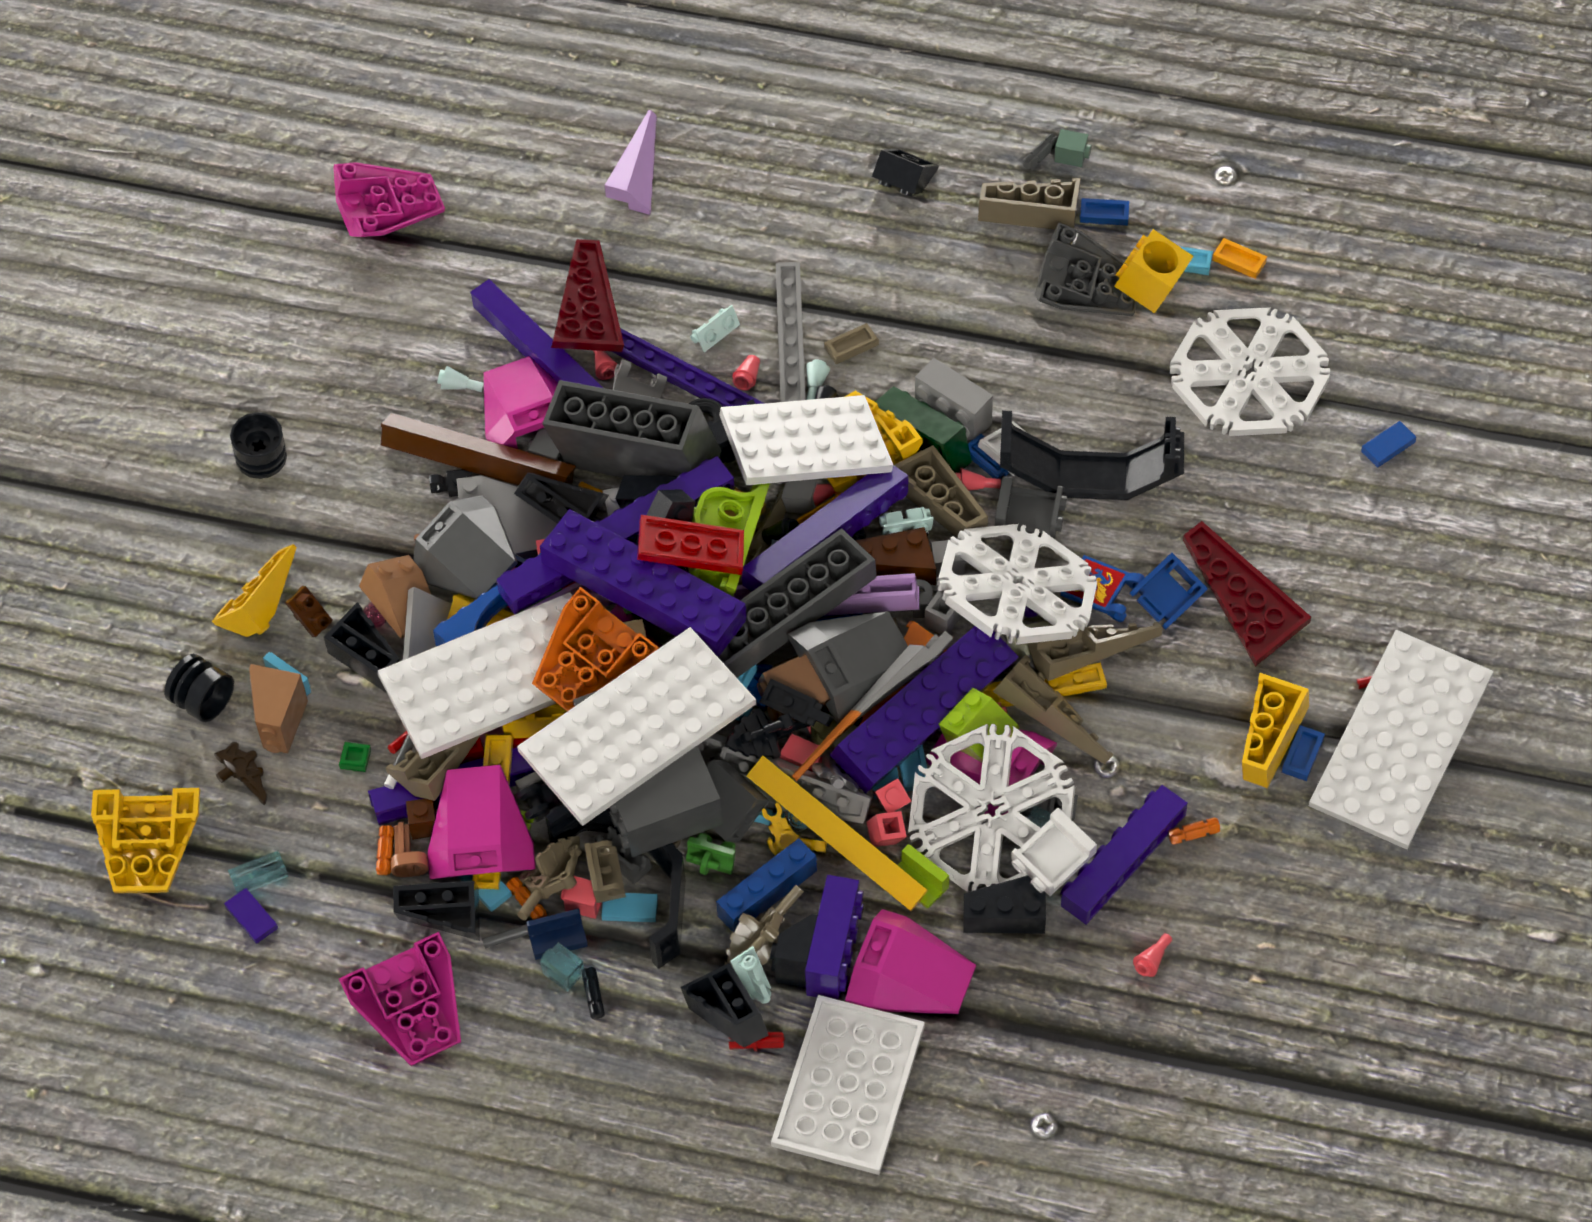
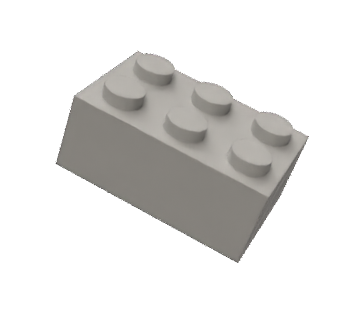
M935 358L915 376V399L924 401L934 410L943 412L955 422H960L966 429V437L969 441H972L979 434H983L992 425L993 395Z

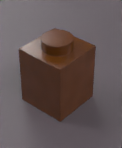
M418 799L406 801L408 825L412 840L431 837L436 819L433 800Z

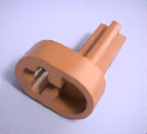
M398 822V825L394 826L395 855L391 858V873L396 877L420 876L427 873V854L420 851L411 852L409 825L404 824V822Z

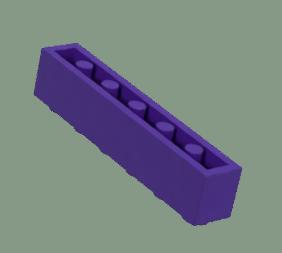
M1163 785L1156 792L1151 791L1147 795L1144 805L1139 810L1136 808L1132 811L1124 827H1118L1114 831L1111 841L1106 846L1103 844L1098 848L1090 864L1085 863L1080 868L1077 874L1078 877L1073 882L1069 881L1064 885L1060 892L1062 895L1061 907L1087 925L1168 836V831L1175 828L1186 816L1188 803Z

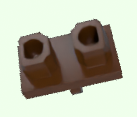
M301 586L298 592L285 602L292 611L294 618L300 621L312 637H317L333 621L306 586Z

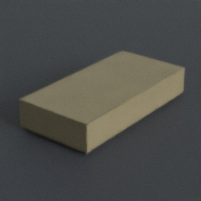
M867 323L824 342V348L836 365L879 345V339Z

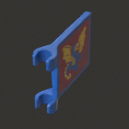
M1084 555L1082 559L1091 567L1089 576H1096L1095 581H1097L1092 608L1109 615L1118 622H1123L1127 616L1125 613L1126 607L1122 604L1114 603L1125 584L1134 589L1145 578L1144 575L1129 573ZM1084 591L1061 592V596L1082 604Z

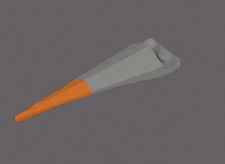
M944 631L940 637L935 634L926 644V647L922 645H909L791 777L798 781L826 749L857 720L893 692L913 680L944 652L953 637Z

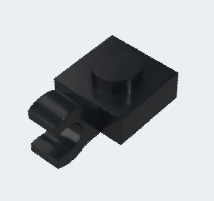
M460 469L446 471L447 477L438 474L430 475L431 493L448 491L449 497L458 496L457 479L472 477V472Z

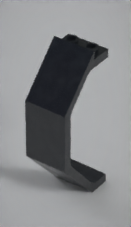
M1002 410L1000 467L1046 492L1057 493L1058 486H1063V495L1067 496V498L1129 500L1184 474V432H1181L1180 427H1176V417H1165L1163 436L1126 453L1064 451L1017 428L1012 424V411Z
M563 803L561 806L551 809L548 815L545 816L550 843H557L558 839L561 838L568 839L567 837L577 836L584 831L608 833L609 826L616 830L617 835L620 833L618 827L613 825L609 813L610 808L583 826ZM673 843L647 852L671 879L669 921L664 927L649 936L652 963L658 969L680 955L686 878L683 855Z

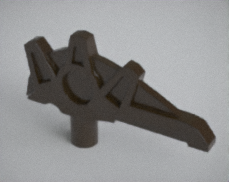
M232 742L226 749L214 753L220 763L225 765V768L216 774L218 780L223 783L231 776L237 778L265 805L267 794L263 789L261 781L264 771L262 767H257L254 762L257 758L256 751L251 750L246 753L238 749L239 743Z

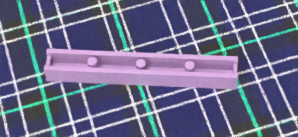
M915 573L877 576L876 579L824 616L919 610V586L917 585ZM737 585L733 597L741 600L750 594L751 591L743 585Z

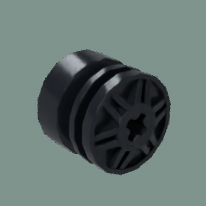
M255 412L239 418L232 426L230 438L236 466L243 474L250 478L263 479L272 477L280 472L286 463L287 452L282 427L276 418L266 413Z
M193 653L185 656L173 668L167 678L164 695L169 702L176 704L181 709H186L188 714L206 723L216 718L228 704L234 690V679L230 674L218 667H213L212 663Z

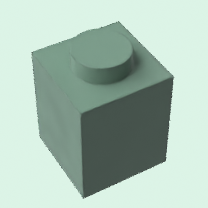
M1061 129L1055 146L1054 162L1082 167L1085 158L1089 159L1092 145L1088 144L1089 134Z

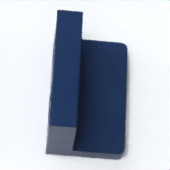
M579 909L526 922L535 960L588 947Z

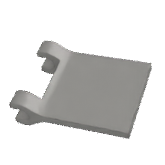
M622 359L620 365H616L612 390L661 398L667 381L666 376L657 374L656 379L653 378L651 384L647 385L627 377L631 368V362Z

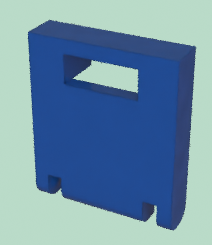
M1170 553L1129 594L1133 597L1139 592L1141 596L1136 601L1157 622L1165 618L1167 621L1163 624V628L1166 630L1208 588L1173 553ZM1173 569L1192 586L1188 591L1169 574Z

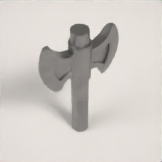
M826 750L821 755L824 765L822 763H814L812 765L815 774L820 778L829 779L835 789H841L845 786L851 791L857 792L859 790L858 784L849 775L840 772L830 756L829 750Z

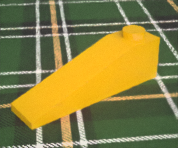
M292 544L278 550L258 571L259 576L241 588L244 593L235 600L230 599L212 622L216 626L245 637L256 633L258 635L264 633L270 627L269 621L276 613L297 547Z

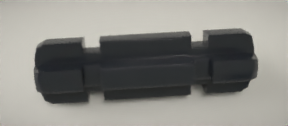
M595 967L584 968L582 970V978L590 1017L592 1019L602 1018L605 1016L596 969Z

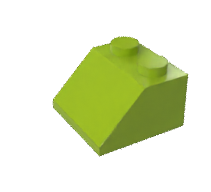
M972 688L939 723L947 742L986 724L989 726L987 730L988 735H990L991 724L996 725L997 735L1004 733L1005 725H1009L1011 729L1010 737L1013 734V727L1019 729L1018 724L991 697L975 688ZM977 743L961 750L983 763L984 746Z

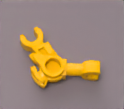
M775 803L777 813L774 816H769L765 808L762 809L763 817L772 823L768 828L772 835L774 834L775 843H773L771 837H768L767 843L770 851L775 856L800 837L792 830L787 818L781 817L783 809L779 803ZM799 838L811 851L826 853L827 842Z

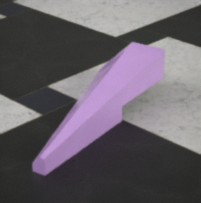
M648 110L605 183L607 198L626 202L630 210L649 215L651 213L657 121L656 114L651 110Z

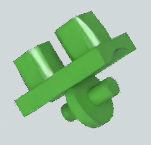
M700 833L696 838L690 836L687 841L686 861L700 865V874L707 875L709 869L732 874L736 851L735 843L724 841L721 845L712 843V838L709 835Z

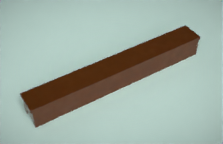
M391 413L381 423V446L515 485H520L527 473H535L573 484L576 466L394 413Z

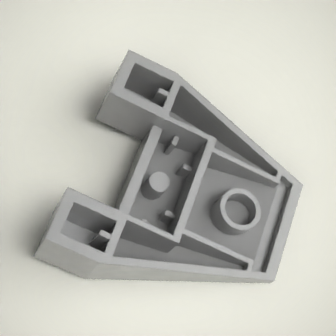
M485 476L458 478L457 489L459 499L482 495L497 509L515 555L526 560L538 556L536 540L546 539L557 523L516 496L514 492L518 488L517 486Z

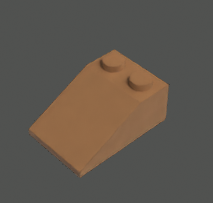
M409 555L368 564L359 585L400 638L405 637L408 590L416 587L431 594L422 570Z

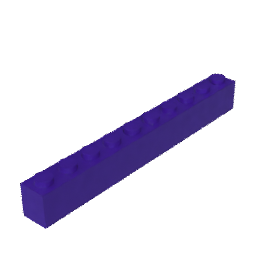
M718 456L711 460L703 461L697 468L680 474L677 479L668 484L658 486L652 493L638 497L632 504L623 509L615 510L607 518L595 521V523L636 544L634 540L637 534H639L641 515H647L658 490L681 489L695 501V507H697L702 493L707 489L724 487L735 491L734 477ZM541 554L535 558L527 559L522 565L513 570L505 571L496 579L498 592L514 615L574 582V580L542 564Z

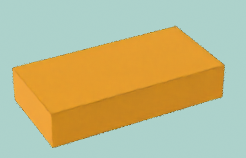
M1223 238L1213 253L1212 261L1256 279L1267 262V256Z

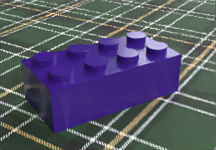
M827 875L805 969L806 996L818 997V995L839 1000L840 993L846 991L848 976H846L847 968H851L852 946L853 943L856 944L859 932L857 927L858 919H862L864 904H862L864 891L859 889V880Z

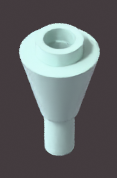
M818 359L806 364L808 388L806 400L815 399L817 387L823 385L830 372V367L826 362Z
M446 366L445 370H440L437 384H441V390H466L467 388L482 392L484 386L483 382L471 380L469 377Z

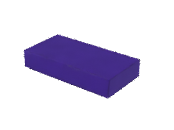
M247 888L224 903L225 908L256 944L278 929L276 922Z

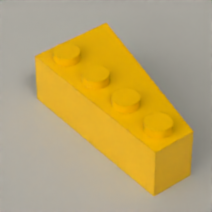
M1259 673L1258 687L1255 693L1254 707L1251 713L1250 727L1242 759L1243 780L1265 788L1269 787L1309 709L1308 688Z

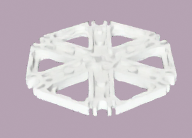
M1270 307L1214 310L1213 313L1209 312L1207 314L1209 322H1204L1201 318H1198L1197 325L1194 321L1170 362V374H1178V376L1171 377L1172 388L1205 426H1207L1210 420L1211 430L1217 424L1223 425V435L1228 430L1229 436L1287 433V430L1293 431L1294 424L1291 421H1297L1302 426L1304 419L1307 422L1329 382L1330 368H1321L1328 366L1329 358H1327L1326 352L1294 317H1292L1289 323V314L1287 313L1284 318L1278 319L1276 318L1277 309L1272 310L1271 315L1268 316L1270 314ZM1255 318L1261 322L1248 348L1228 327L1227 322L1229 320ZM1289 332L1294 333L1309 349V353L1304 356L1273 357L1285 334ZM1201 337L1222 360L1192 361L1187 358V354L1194 341ZM1254 364V372H1251L1246 377V371L1252 368ZM1314 382L1307 398L1303 402H1295L1279 385V383ZM1227 385L1217 404L1212 407L1204 405L1191 390V387ZM1251 395L1273 417L1271 420L1243 421L1240 419V415Z
M1018 524L964 529V531L959 532L957 539L952 536L948 540L937 581L938 591L945 590L942 599L946 605L991 637L993 631H996L995 639L999 640L1001 634H1005L1009 637V643L1011 644L1015 637H1017L1016 644L1072 639V636L1075 637L1077 635L1078 629L1084 631L1085 627L1088 626L1097 586L1096 576H1089L1091 567L1088 566L1086 561L1044 531H1042L1041 537H1038L1039 529H1035L1034 533L1030 534L1025 531L1026 525H1022L1020 531L1017 530ZM1001 535L1010 536L1013 546L1009 561L983 543L981 538L998 537ZM1042 546L1051 548L1057 555L1069 562L1066 566L1035 568L1038 550ZM955 556L961 557L982 574L963 576L954 574L952 565ZM1075 590L1084 591L1082 605L1079 608L1071 607L1053 594L1055 592ZM1000 598L997 614L992 617L985 615L968 602ZM1025 607H1029L1053 626L1036 628L1025 626L1022 622Z
M986 724L934 748L931 751L937 754L939 758L936 759L933 755L927 754L926 757L932 762L931 767L925 769L920 765L918 766L919 771L926 776L922 777L915 772L908 833L912 835L909 838L912 842L921 839L923 845L916 850L921 854L928 850L924 856L949 875V879L966 892H970L972 883H974L972 885V891L978 890L982 885L988 887L1027 876L1026 873H1019L1006 879L999 874L1003 835L1019 847H1022L1041 829L1020 814V812L1051 798H1059L1062 802L1061 811L1072 820L1075 786L1073 785L1067 789H1064V787L1071 786L1074 781L1072 778L1065 781L1060 778L1063 772L1068 771L1067 766L1062 765L1055 770L1057 766L1064 764L1061 759L1015 727H1013V734L1010 738L1011 729L1009 725H1005V731L1002 735H997L996 725L991 724L990 735H988L987 730L989 726ZM977 743L984 746L980 785L952 766L950 762L951 756L954 753ZM1023 747L1044 762L1045 768L1043 771L1009 786L1012 752L1015 748ZM931 787L938 788L963 806V808L930 823H926L923 820L925 793ZM990 803L993 806H999L995 810L996 815L993 817L990 814H984L988 810L987 805ZM974 834L971 870L968 874L963 875L940 859V851L944 847Z

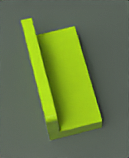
M910 844L901 851V862L898 866L928 890L919 903L925 908H930L948 890L949 875Z

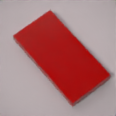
M641 515L637 560L742 575L744 530Z

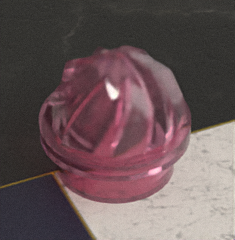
M369 602L364 607V613L374 623L375 628L381 627L386 623L385 618L372 602Z

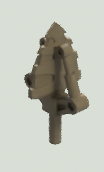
M579 836L567 837L568 839L561 838L558 839L557 843H550L547 845V849L542 853H538L535 857L536 869L532 871L527 870L520 874V881L531 892V895L517 913L520 919L527 920L541 899H548L554 893L561 897L563 889L568 890L576 885L577 881L573 876L578 856L582 853L579 848Z
M795 885L775 909L771 907L765 914L760 913L756 918L743 913L738 918L740 922L735 931L730 934L731 942L729 948L726 947L728 957L725 965L731 964L730 960L752 946L757 953L761 965L766 964L770 958L773 942L778 943V935L780 933L778 929L786 920L784 918L785 913L804 891Z

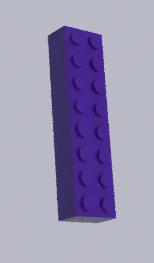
M571 509L567 511L540 545L542 564L675 636L691 627L717 657L721 655L746 621V604L675 565L637 560L638 545Z
M974 626L835 747L830 756L858 784L865 794L941 729L939 723L972 688L983 692L1017 660V654L1000 637L999 640L995 639V631H993L990 637Z

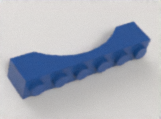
M496 585L488 592L482 593L475 601L459 609L448 620L439 623L433 629L435 645H442L485 627L492 617L507 607V603L498 592V586Z

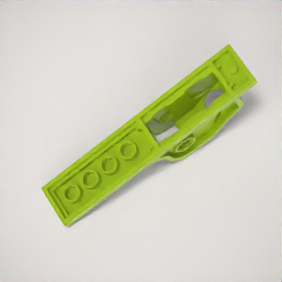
M770 483L751 485L749 492H737L724 487H713L702 493L697 507H694L693 523L744 530L743 566ZM724 511H733L736 516H729ZM688 567L691 575L732 597L734 596L740 575Z

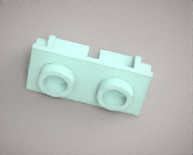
M733 305L725 309L721 308L715 316L708 320L709 323H704L698 329H694L690 338L694 343H700L703 352L714 346L740 325Z
M920 507L906 510L907 519H903L901 511L884 513L883 516L879 517V523L881 527L883 526L882 535L925 527V531L928 532L932 529L934 518L931 517L929 508Z
M752 946L730 960L752 1000L756 999L765 1004L771 999V986L757 953Z

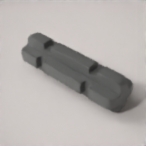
M1053 133L1049 134L1045 141L1043 140L1030 152L1031 154H1028L1023 159V166L1028 170H1033L1038 165L1037 163H1040L1051 150L1055 149L1058 136H1055Z

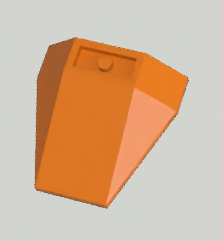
M580 587L562 609L532 684L568 712L574 707L573 699L600 690L658 650L659 647L640 632L637 634L606 610L600 601Z

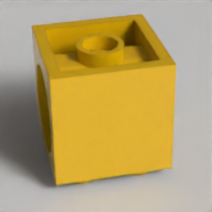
M1153 229L1148 237L1143 234L1117 272L1116 276L1119 277V280L1115 287L1155 313L1194 256Z

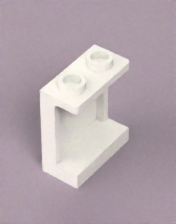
M1057 808L1050 814V820L1021 848L1018 850L1015 848L1011 852V859L1013 860L1011 863L1019 873H1026L1032 879V885L1040 893L1045 891L1051 896L1096 853L1097 844L1065 813Z

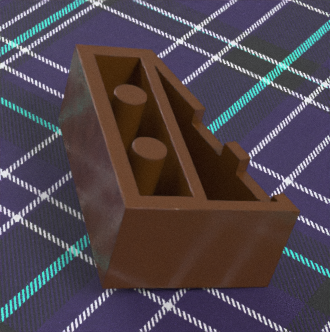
M925 527L856 540L875 559L876 576L915 573L916 579L925 580L930 585L936 586V566Z

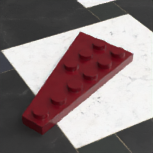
M576 239L551 348L622 352L624 342L600 240Z
M1203 521L1183 535L1184 544L1255 667L1311 622V616Z

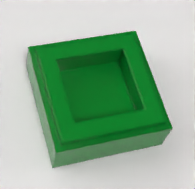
M344 742L339 762L340 769L366 772L371 746Z

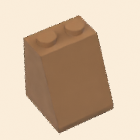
M806 655L801 658L796 657L762 673L758 680L757 687L761 697L770 679H773L816 699L824 705L821 711H828L826 703L831 699ZM767 707L768 715L772 722L778 721L777 718L785 715Z
M251 664L249 671L255 723L262 746L272 753H289L308 702L301 674Z

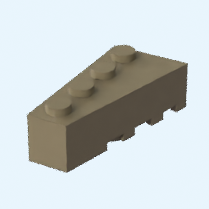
M1072 178V182H1061L1060 179H1051L1050 183L1037 184L1036 180L1027 181L1023 185H1016L1014 182L982 183L978 221L1053 230L1056 229L1058 223H1062L1074 228L1081 178Z
M934 445L894 465L908 475L909 490L906 497L919 508H929L931 517L957 538L959 532L964 531V529L988 527L987 514Z

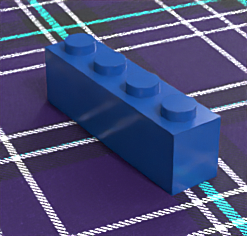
M798 838L716 901L717 916L734 932L740 922L738 918L743 913L756 918L760 913L765 912L786 896L795 885L799 886L817 872V856Z

